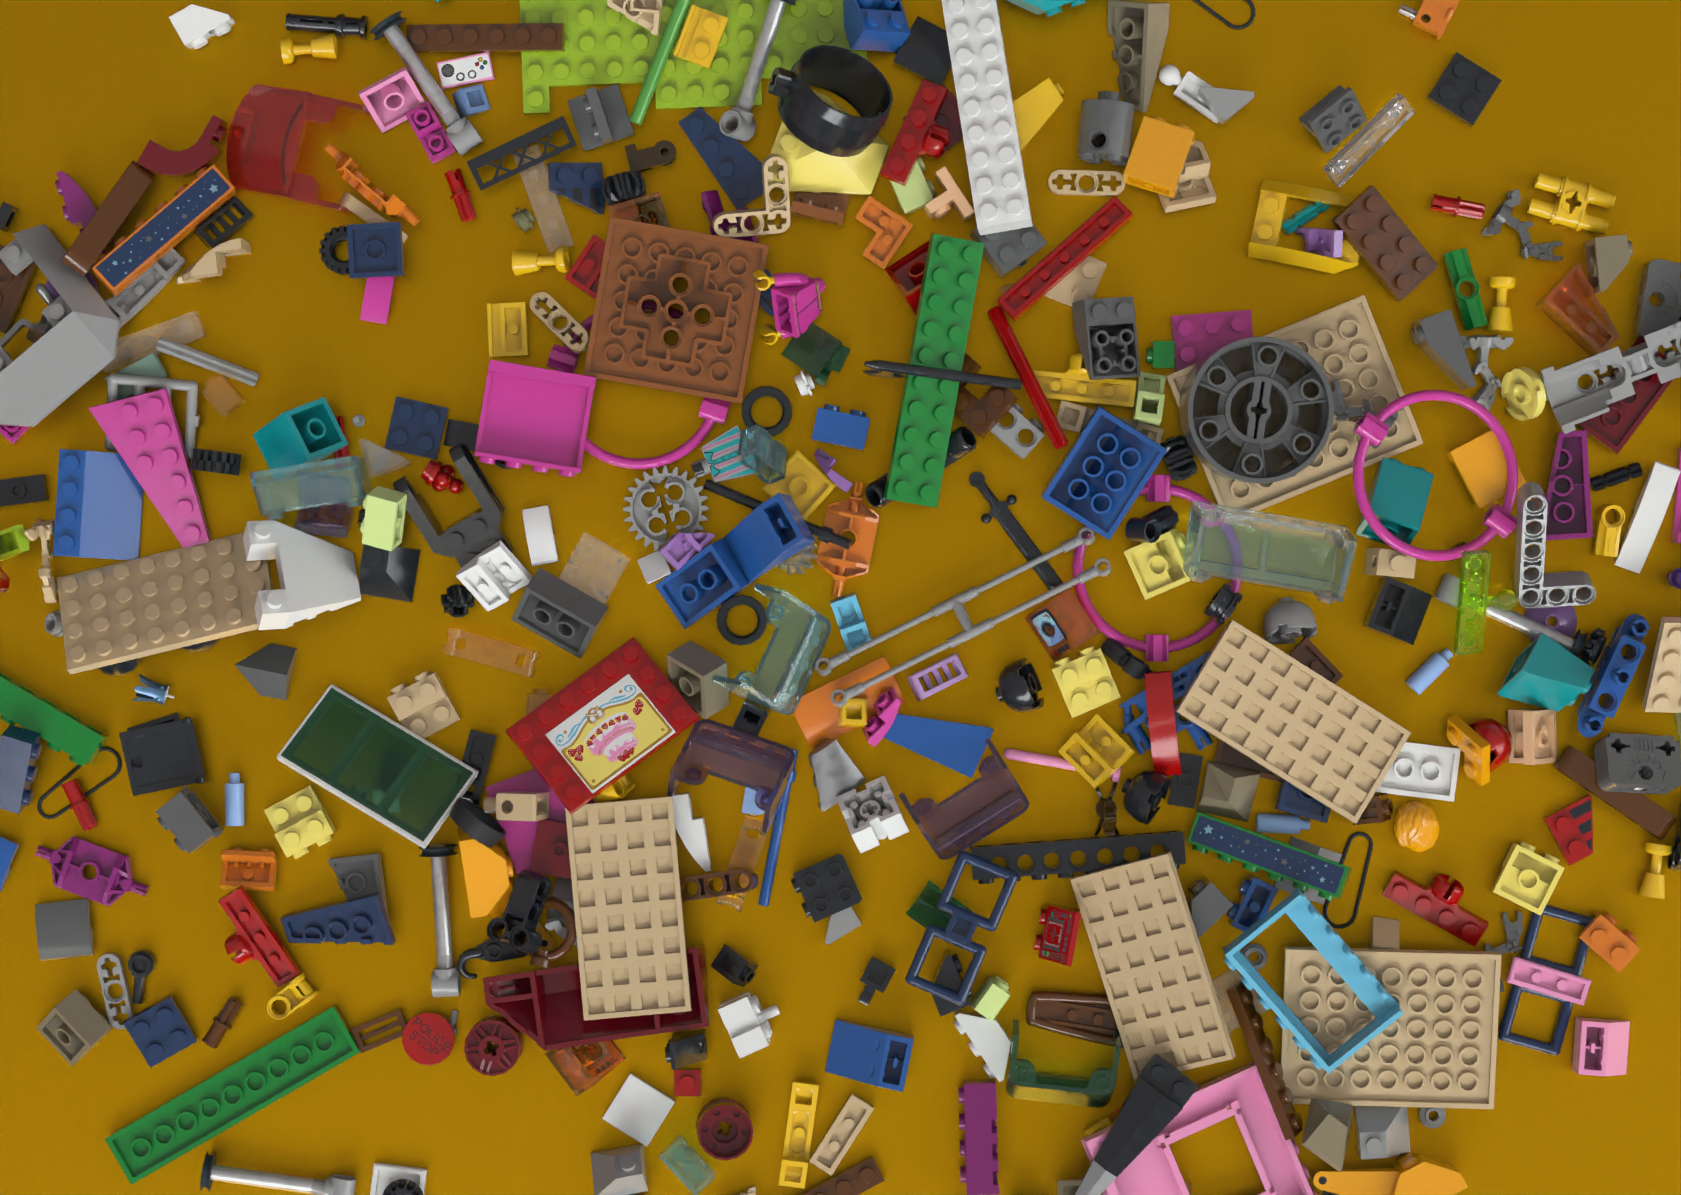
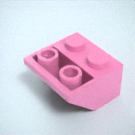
M1576 1017L1572 1070L1580 1075L1613 1076L1626 1074L1630 1021Z

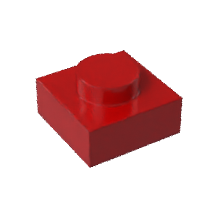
M679 1068L674 1070V1096H701V1068Z

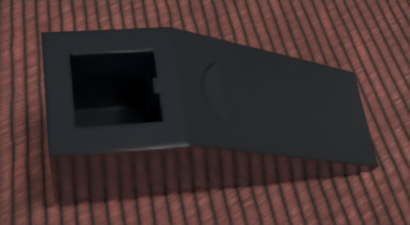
M706 1029L673 1033L672 1038L668 1040L667 1047H665L666 1063H671L672 1070L707 1059Z

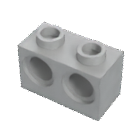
M1015 403L1008 411L1013 417L1012 425L1004 427L998 422L990 432L1023 460L1045 435L1041 432L1044 428L1033 418L1028 421L1021 414L1024 410ZM1027 429L1033 434V440L1030 444H1022L1019 441L1018 434L1021 430Z

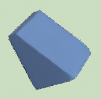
M483 84L461 88L452 94L461 119L491 109Z

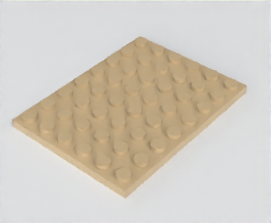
M1365 295L1262 336L1282 339L1307 352L1325 373L1332 392L1335 390L1332 381L1337 380L1339 382L1347 408L1363 406V399H1367L1371 409L1378 413L1390 402L1404 396ZM1249 346L1234 349L1220 357L1234 377L1251 370ZM1265 348L1261 352L1262 362L1270 364L1273 361L1274 354L1270 349ZM1283 353L1275 373L1283 377L1289 384H1292L1304 375L1305 371L1293 358ZM1196 364L1166 376L1178 409L1184 383ZM1213 369L1211 371L1210 380L1212 383L1220 384L1222 382L1223 373L1221 370ZM1311 382L1306 383L1303 387V393L1308 398L1315 395ZM1247 384L1236 392L1230 407L1231 419L1240 432L1242 425L1240 408L1246 398ZM1197 386L1193 401V418L1217 415L1220 395ZM1272 389L1269 399L1271 414L1266 420L1264 436L1276 427L1281 413L1279 399ZM1317 403L1299 405L1296 426L1313 433L1317 419ZM1409 405L1404 407L1403 410L1398 411L1397 419L1378 448L1374 449L1369 444L1364 467L1382 461L1383 457L1389 458L1424 443ZM1255 406L1251 408V412L1259 414L1260 409ZM1334 412L1332 429L1320 454L1305 469L1281 481L1260 484L1235 481L1214 473L1201 463L1225 522L1228 524L1352 473L1354 456L1361 438L1353 430L1363 415L1349 417L1346 421L1335 420L1337 414ZM1208 422L1203 425L1202 434L1204 437L1211 438L1214 436L1215 427L1212 423ZM1225 435L1206 450L1217 462L1231 469L1240 447ZM1304 436L1298 437L1295 441V447L1300 452L1304 451L1308 445V440ZM1281 444L1272 449L1264 450L1266 473L1277 471L1293 462ZM1253 456L1248 457L1244 462L1247 471L1253 472L1258 466L1257 459Z
M1285 946L1283 1001L1325 1050L1331 1054L1376 1017L1315 947ZM1351 948L1401 1006L1403 1015L1329 1074L1323 1068L1319 1070L1315 1067L1309 1058L1311 1054L1306 1048L1301 1050L1292 1039L1294 1034L1289 1028L1286 1030L1282 1028L1280 1065L1283 1071L1282 1078L1284 1083L1291 1090L1293 1104H1310L1311 1099L1317 1098L1350 1104L1352 1106L1494 1109L1502 955L1500 952Z

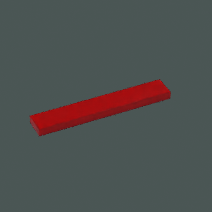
M1114 196L996 300L997 304L1016 321L1133 218V213Z

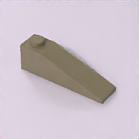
M1108 0L1107 29L1109 36H1113L1115 51H1112L1113 59L1118 61L1120 71L1117 79L1121 100L1134 104V111L1146 112L1168 33L1170 3Z

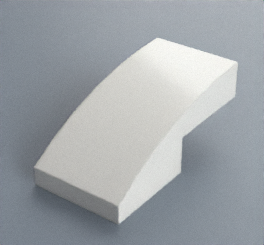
M549 506L522 510L532 566L557 562L558 554Z

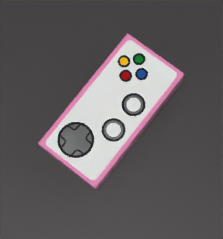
M489 52L437 62L443 90L495 79Z

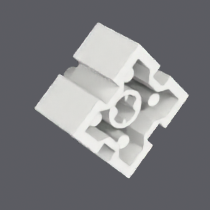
M885 776L866 783L867 789L857 793L856 789H853L836 797L842 814L846 819L850 834L860 853L880 845L879 839H885L888 836L889 840H892L909 832Z
M749 990L721 1002L718 1007V1012L729 1032L739 1058L769 1046L773 1031L768 1019L780 1014L776 1004L761 1011L762 1007L756 994L751 996Z

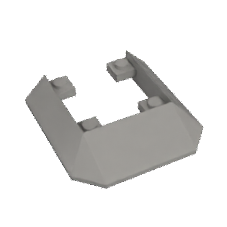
M45 224L13 233L16 238L0 251L1 260L11 273L16 276L34 261L60 294L56 300L42 311L43 315L53 326L51 330L15 360H13L5 348L0 346V425L36 426L115 359L120 320L86 276H81L61 261L67 252Z

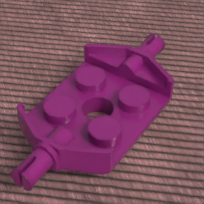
M76 835L71 837L58 850H51L41 845L37 848L38 851L35 856L47 859L51 863L54 886L103 905L111 906L126 892L130 891L145 897L149 886L134 881L129 855L125 856L79 839ZM87 864H91L96 868L97 874L93 879L86 878L83 873L84 867Z

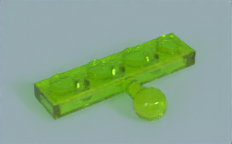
M1488 550L1462 551L1454 653L1457 655L1483 653L1487 607L1498 606L1500 609L1508 611L1515 608L1518 602L1516 593L1509 589L1500 591L1498 595L1488 596L1492 555Z

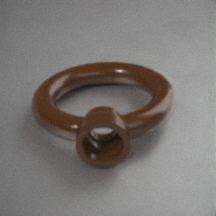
M547 897L543 909L552 908L564 916L567 924L566 937L562 944L554 950L539 949L535 953L527 954L531 956L530 965L551 968L552 961L560 959L571 950L577 936L575 914L572 909L562 900ZM526 935L525 938H524V941H523L524 944H525V942H526V940H527V935Z

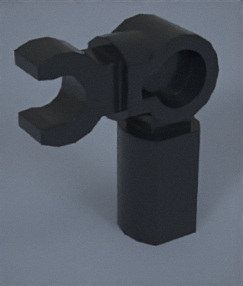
M1108 638L1101 647L1102 652L1117 665L1121 666V669L1131 677L1139 680L1145 679V673L1154 672L1149 669V666L1144 661L1134 656L1129 650L1113 639Z

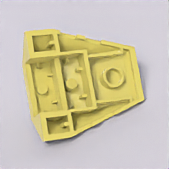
M812 90L828 105L849 114L825 94ZM782 121L770 155H779L787 163L789 193L829 192L871 195L889 144L877 136L858 155L851 157L831 156L804 144L790 132ZM773 161L772 166L768 167L774 176V180L768 179V183L772 181L783 182V178L780 180L777 178V169L781 168L782 165H778L776 161ZM773 187L783 191V189L780 187Z

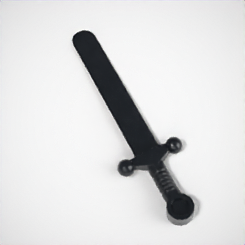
M978 471L971 473L969 476L970 484L978 489L991 507L989 514L981 516V521L984 524H988L991 522V518L995 517L1027 561L1042 555L1007 507L1017 502L1016 496L1012 494L1007 497L1006 501H999L985 482L984 475ZM1047 560L1032 567L1049 590L1063 584Z

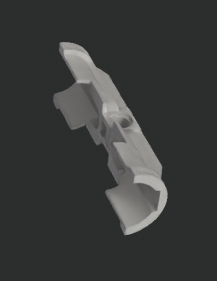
M1681 321L1645 335L1644 343L1621 352L1619 346L1556 370H1554L1552 365L1541 369L1540 376L1544 384L1545 393L1563 433L1567 434L1576 430L1575 425L1609 412L1610 409L1607 405L1634 395L1635 391L1632 382L1654 373H1657L1661 384L1681 377V346L1679 343L1681 339ZM1671 340H1673V344L1678 350L1677 353L1672 348L1664 352L1665 356L1662 358L1659 355H1655L1658 351V346L1661 345L1664 348L1671 347ZM1608 365L1617 368L1613 372L1614 376L1611 378L1607 374L1599 376L1602 380L1600 383H1598V378L1593 372L1597 370L1599 374L1607 371ZM1583 374H1589L1592 377V383L1587 388H1580L1578 386V379Z

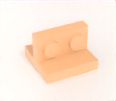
M944 166L935 174V179L944 193L927 203L924 211L930 219L934 216L940 219L951 211V205H953L962 221L966 222L973 217L974 210Z
M1550 709L1508 710V729L1512 736V751L1509 763L1537 765L1557 762L1556 711Z

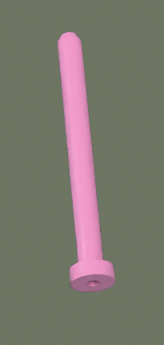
M1010 748L1005 749L1004 757L1007 759L1077 771L1065 758ZM1121 767L1110 776L1112 777V782L1119 781Z

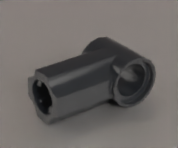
M1165 505L1141 518H1130L1126 523L1125 534L1131 541L1155 543L1161 534L1176 527L1177 522H1179L1178 513L1173 510L1172 506Z

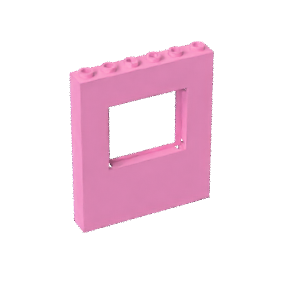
M1250 1062L1199 1085L1178 1115L1103 1191V1195H1190L1169 1144L1234 1115L1265 1189L1264 1192L1257 1195L1318 1194L1314 1188L1311 1189L1307 1179L1310 1178L1306 1166L1301 1164L1297 1155L1300 1152L1296 1142L1293 1139L1285 1140L1254 1062ZM1111 1126L1080 1139L1090 1164L1093 1162Z

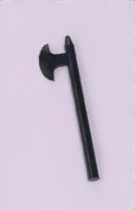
M883 360L865 361L864 365L874 370L863 371L867 375L880 378L898 379L906 377L901 375L905 374L1020 390L1022 386L1021 379Z

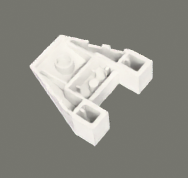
M275 520L247 521L243 536L247 561L276 559L281 588L278 590L258 591L255 603L258 630L285 629L307 618V620L315 618L317 614L327 610L331 612L361 601L353 552Z

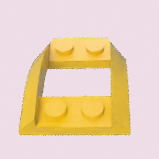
M1264 179L1260 187L1261 193L1251 242H1249V258L1313 269L1332 275L1359 266L1360 256L1344 236L1342 257L1330 258L1278 247L1288 197L1340 207L1343 210L1354 200L1351 196L1304 185Z

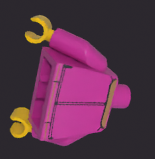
M762 270L753 273L756 279H762L760 282L753 283L757 289L765 291L770 285L774 284V287L771 288L776 330L769 324L760 327L759 331L763 335L761 337L763 341L768 345H773L777 342L778 337L782 336L783 339L791 336L798 338L801 334L805 333L810 324L821 313L820 294L826 289L824 281L818 277L813 279L804 273L796 272L774 273V276L770 277Z

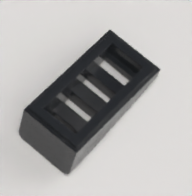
M234 196L195 229L196 236L211 250L219 244L228 241L253 217V214ZM233 207L242 216L239 220L230 211ZM224 215L234 223L232 226L222 218ZM217 222L225 230L223 233H221L215 226ZM208 230L217 237L215 240L206 233Z

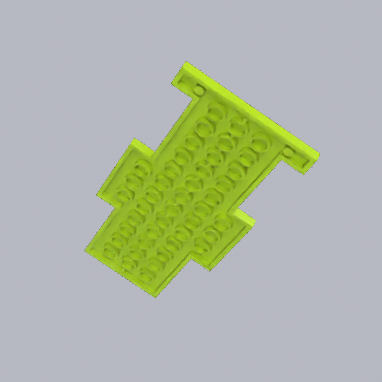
M519 0L520 23L565 24V51L521 52L524 115L551 114L550 87L643 84L676 0H664L659 35H653L640 24L634 23L621 12H617L609 7L607 0ZM691 0L655 89L656 109L736 107L770 0ZM796 0V6L786 3L762 79H771L774 69L778 67L791 70L794 63L805 51L820 45L841 47L867 60V50L850 49L844 29L843 0ZM692 4L729 19L710 70L673 55ZM762 79L753 106H763Z

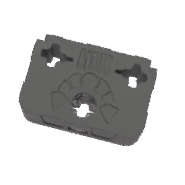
M1655 259L1644 265L1632 329L1635 338L1640 337L1644 340L1645 335L1681 321V263ZM1655 294V298L1658 299L1659 303L1652 306L1649 297Z
M1613 732L1603 737L1594 745L1597 783L1603 791L1668 794L1681 785L1679 741H1674V736Z

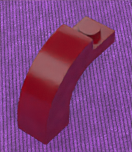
M213 115L199 140L192 147L182 151L168 150L149 140L137 163L165 177L185 178L194 176L202 168L211 167L223 153L222 150L215 147L216 142L220 143L225 137L227 123Z

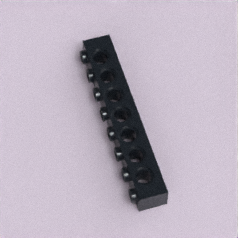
M1182 830L970 846L971 854L990 862L995 857L1004 858L1006 861L1004 868L1016 872L1018 875L1017 881H1021V876H1031V880L1047 879V874H1058V878L1074 877V872H1084V874L1133 862L1151 857L1150 850L1157 844L1164 847V853L1171 852L1176 869H1180V864H1186L1184 832ZM1133 846L1137 848L1138 855L1134 860H1126L1124 858V851L1126 848ZM1104 848L1109 849L1112 854L1111 859L1105 863L1098 861V852ZM1079 850L1084 852L1085 860L1083 863L1076 865L1071 862L1070 857L1074 851ZM1048 853H1056L1059 860L1055 866L1049 867L1044 864V857ZM1021 855H1029L1032 858V864L1029 868L1022 869L1017 865V860ZM972 866L973 880H978V884L994 883L995 878H1000Z

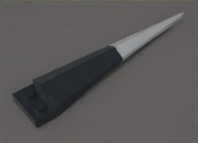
M1154 1053L1138 1074L1116 1119L1074 1195H1100L1178 1115L1199 1085L1157 1053Z

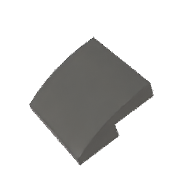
M87 898L35 904L37 943L41 961L94 955L93 929L90 922V901Z

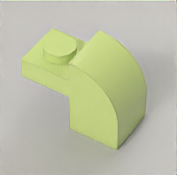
M1140 372L1132 414L1133 422L1160 425L1165 399V375Z

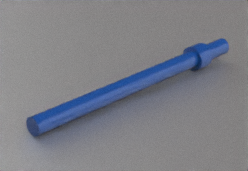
M787 749L784 769L781 768L779 779L782 781L758 902L762 906H769L792 782H795L797 771H794L798 754L796 749Z

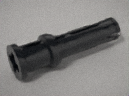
M291 13L286 15L285 24L286 29L289 31L335 33L339 38L357 36L361 40L367 39L368 17L364 15L361 18L346 17L345 14L337 15V17Z

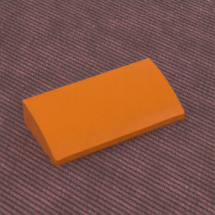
M884 656L788 702L811 749L818 747L826 738L835 739L858 728L837 726L839 707L832 703L830 695L836 689L845 690L889 670L890 667ZM894 675L852 697L867 699V721L877 715L873 704L878 696L883 692H887L891 687L896 690L900 698L899 707L907 704ZM843 695L836 696L835 701L839 702Z

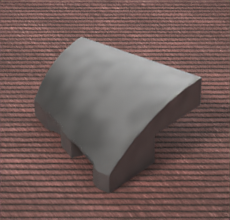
M826 738L808 755L810 766L814 770L813 782L814 787L818 788L820 799L818 807L821 811H826L838 803L837 796L856 789L866 780L836 739Z

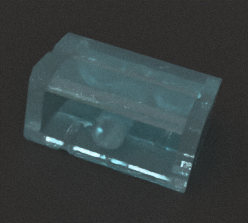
M681 1135L660 1153L659 1158L694 1195H698L715 1179L716 1173L691 1146H687V1142Z

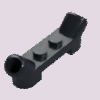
M961 426L950 433L944 468L976 448V438L967 427ZM888 473L871 482L865 488V496L868 502L875 508H882L894 501L884 499Z

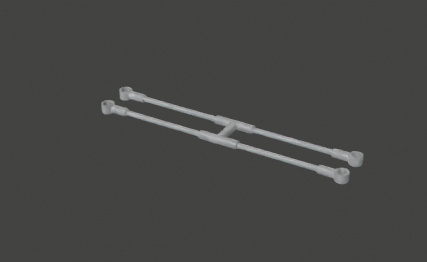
M1084 527L1080 529L1078 535L1062 542L1061 546L976 588L974 586L906 623L847 652L845 650L828 659L819 658L815 663L816 670L820 675L827 676L834 667L850 660V657L933 616L937 617L951 609L954 610L963 628V631L948 638V641L863 683L859 682L845 690H834L830 695L832 703L836 707H843L847 704L848 699L864 692L866 688L916 663L995 627V624L1078 583L1082 584L1098 575L1103 577L1109 575L1112 569L1110 562L1106 558H1100L1095 562L1094 566L1077 574V577L974 626L963 606V603L979 596V593L1062 552L1066 553L1082 544L1091 545L1095 541L1094 531L1089 527ZM1086 533L1091 534L1089 539H1083L1082 536ZM1102 564L1107 565L1105 570H1099L1098 568ZM822 664H828L825 670H820ZM843 695L841 701H835L836 696Z

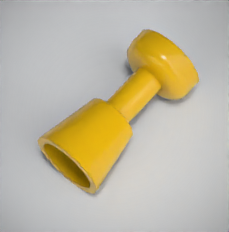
M335 33L313 38L310 43L294 45L289 37H284L280 40L284 64H292L295 60V55L312 54L316 58L338 59V45Z
M567 246L557 247L554 255L540 256L538 252L514 250L512 253V268L515 276L539 271L541 266L555 265L556 269L561 273L569 272L570 253Z
M1489 277V285L1497 289L1496 306L1491 308L1486 331L1513 332L1511 309L1507 307V290L1516 286V278Z
M1653 842L1645 843V850L1647 853L1652 854L1650 872L1645 873L1638 895L1665 899L1664 874H1661L1663 856H1668L1672 853V845Z

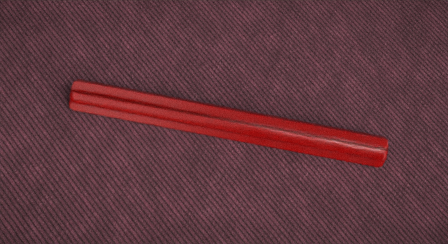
M1000 306L991 308L988 311V315L1019 378L1022 380V384L1054 448L1057 450L1064 448L1068 445V440Z

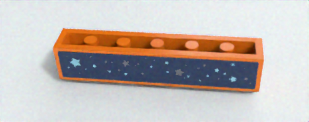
M214 164L209 168L204 167L194 176L196 179L190 185L184 184L174 193L175 197L170 202L164 201L154 210L155 214L150 219H142L134 227L135 231L130 236L121 237L113 245L115 248L109 254H101L93 263L92 271L94 275L115 297L236 195L235 187Z

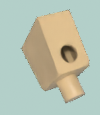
M1366 548L1364 574L1415 579L1417 558L1392 549Z
M499 792L496 794V797H485L483 804L484 812L496 813V820L539 821L548 819L550 792Z

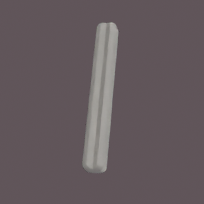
M160 337L156 345L158 351L250 386H255L258 381L259 374L165 337Z

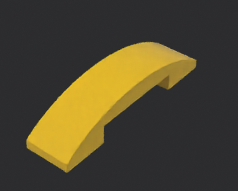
M793 1081L779 1177V1185L805 1189L819 1084Z

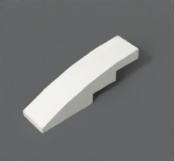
M1658 461L1654 462L1635 503L1634 513L1624 533V540L1618 551V557L1614 560L1616 566L1640 574L1668 508L1681 472L1680 469Z

